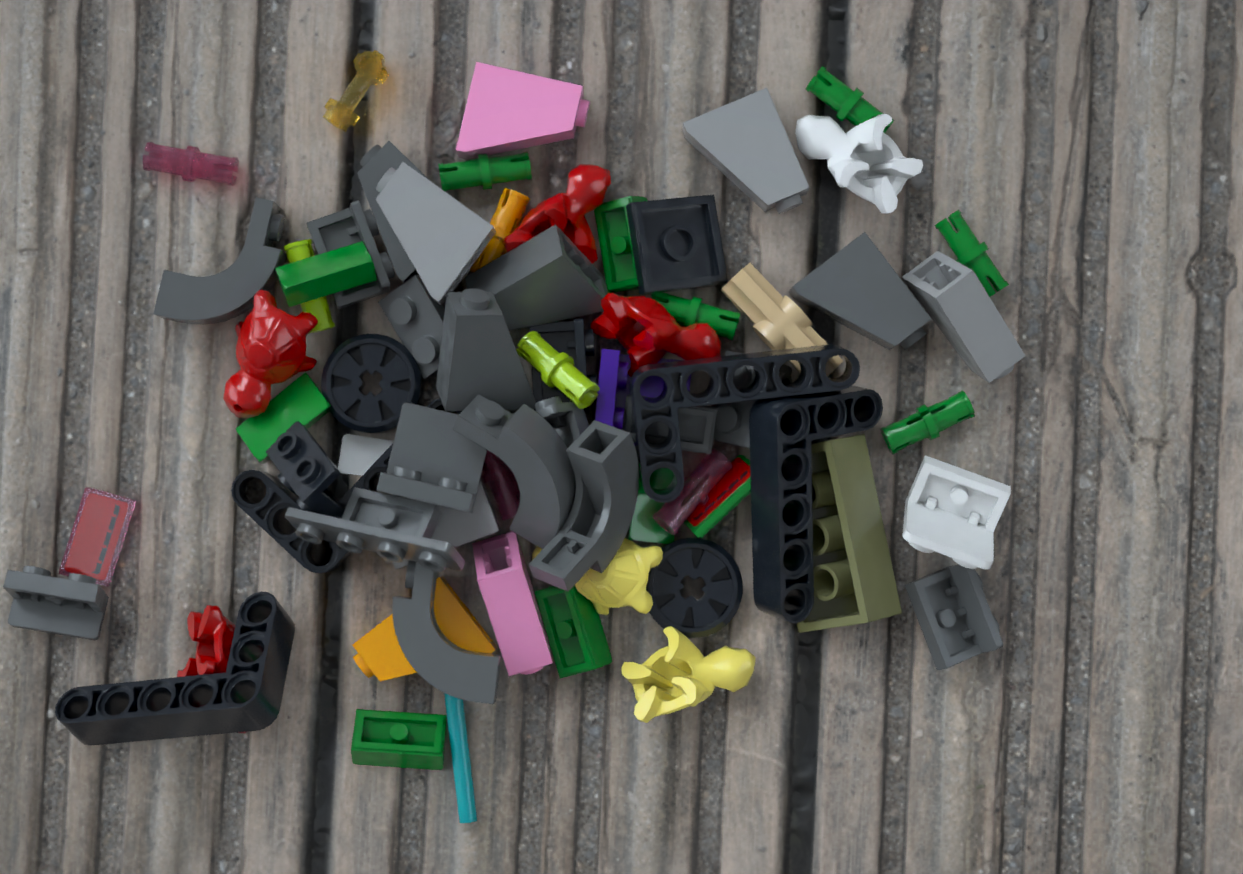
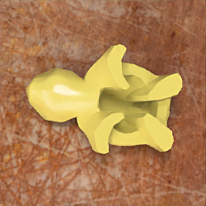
M624 538L618 552L602 573L589 569L575 584V587L580 594L592 601L598 614H609V607L620 608L625 606L632 607L639 613L647 614L653 606L652 596L646 590L649 572L651 568L660 564L663 559V551L659 546L640 547L633 541ZM536 546L532 553V560L540 553L542 548Z
M669 626L663 630L668 638V646L652 654L643 664L624 662L621 667L622 675L632 683L637 700L634 715L640 722L647 723L654 717L669 714L686 707L696 706L712 695L715 686L732 692L747 686L754 672L756 657L747 649L732 648L726 645L705 657L685 635L676 628Z

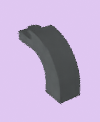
M256 197L244 248L237 260L224 271L211 276L196 277L164 270L153 314L163 319L180 323L205 325L233 319L254 307V295L257 291L265 290L270 292L278 281L275 268L286 264L287 254L281 249L272 248L273 241L279 242L283 233L285 216L280 214L281 208L274 201Z
M478 394L458 415L453 430L498 456L511 469L519 485L520 504L509 529L543 549L565 524L575 499L576 479L566 452L567 447L554 428L527 405L523 404L513 415L503 409L498 403Z
M595 420L566 450L576 479L575 499L569 517L561 530L528 564L534 578L567 592L572 589L589 569L602 573L610 564L628 532L638 496L639 464L630 432Z
M408 561L405 588L413 589L412 597L395 596L392 603L395 634L405 657L416 672L438 690L462 700L494 704L497 699L502 655L469 651L452 643L439 628L434 613L438 572L423 567L417 561Z

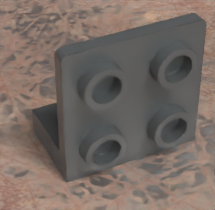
M406 402L402 405L386 473H380L376 490L472 513L487 449L453 430L459 414Z

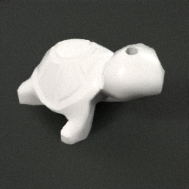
M881 114L869 119L847 133L830 116L806 115L797 120L795 134L798 149L809 160L827 159L828 170L836 179L837 185L839 187H847L856 195L872 202L881 213L889 214L897 208V194L901 192L907 179L921 173L923 167L922 160L903 156L892 138L883 132L885 127L892 122V117L887 114Z

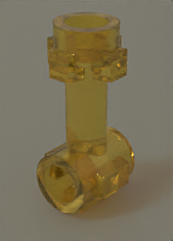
M376 50L358 53L353 61L357 74L339 101L332 98L328 100L324 106L327 109L323 115L325 120L343 132H346L350 125L355 126L360 117L353 111L369 87L384 83L389 76L384 64V55Z

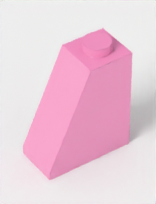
M476 62L456 152L459 158L469 160L478 158L480 154H487L489 156L574 138L576 126L585 127L590 101L583 100V86Z
M512 531L472 543L477 581L508 675L512 676L519 673L524 675L533 674L544 666L552 664L549 641L517 534Z

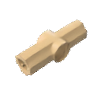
M751 263L741 269L722 288L721 291L754 324L752 326L753 330L772 351L828 345L811 327L813 324L803 310L788 296L782 297ZM839 355L833 356L827 361L825 365L826 376H829L843 362ZM790 360L789 362L800 373L801 368L798 361Z

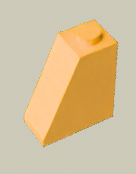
M443 576L437 578L434 613L437 624L443 634L452 643L463 649L483 653L494 652L498 646L447 580ZM393 614L352 645L358 652L353 656V659L368 678L375 675L379 681L417 673L399 645L393 624Z

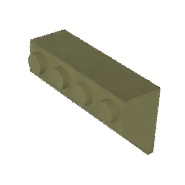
M865 434L811 444L814 604L810 615L805 620L797 623L798 632L869 623L901 614L902 610Z

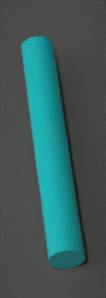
M444 693L459 823H471L478 820L464 703L462 699Z

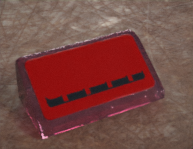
M86 487L61 562L59 574L67 577L71 573L87 575L95 578L96 584L109 587L136 500L95 487Z

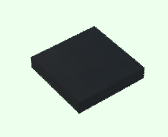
M714 194L631 202L626 205L640 295L722 286L728 283Z

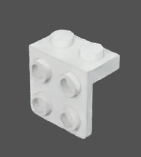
M925 455L905 501L902 536L913 548L921 552H938L951 557L957 564L969 569H976L978 567L986 570L990 569L994 561V530L1010 497L1011 486Z

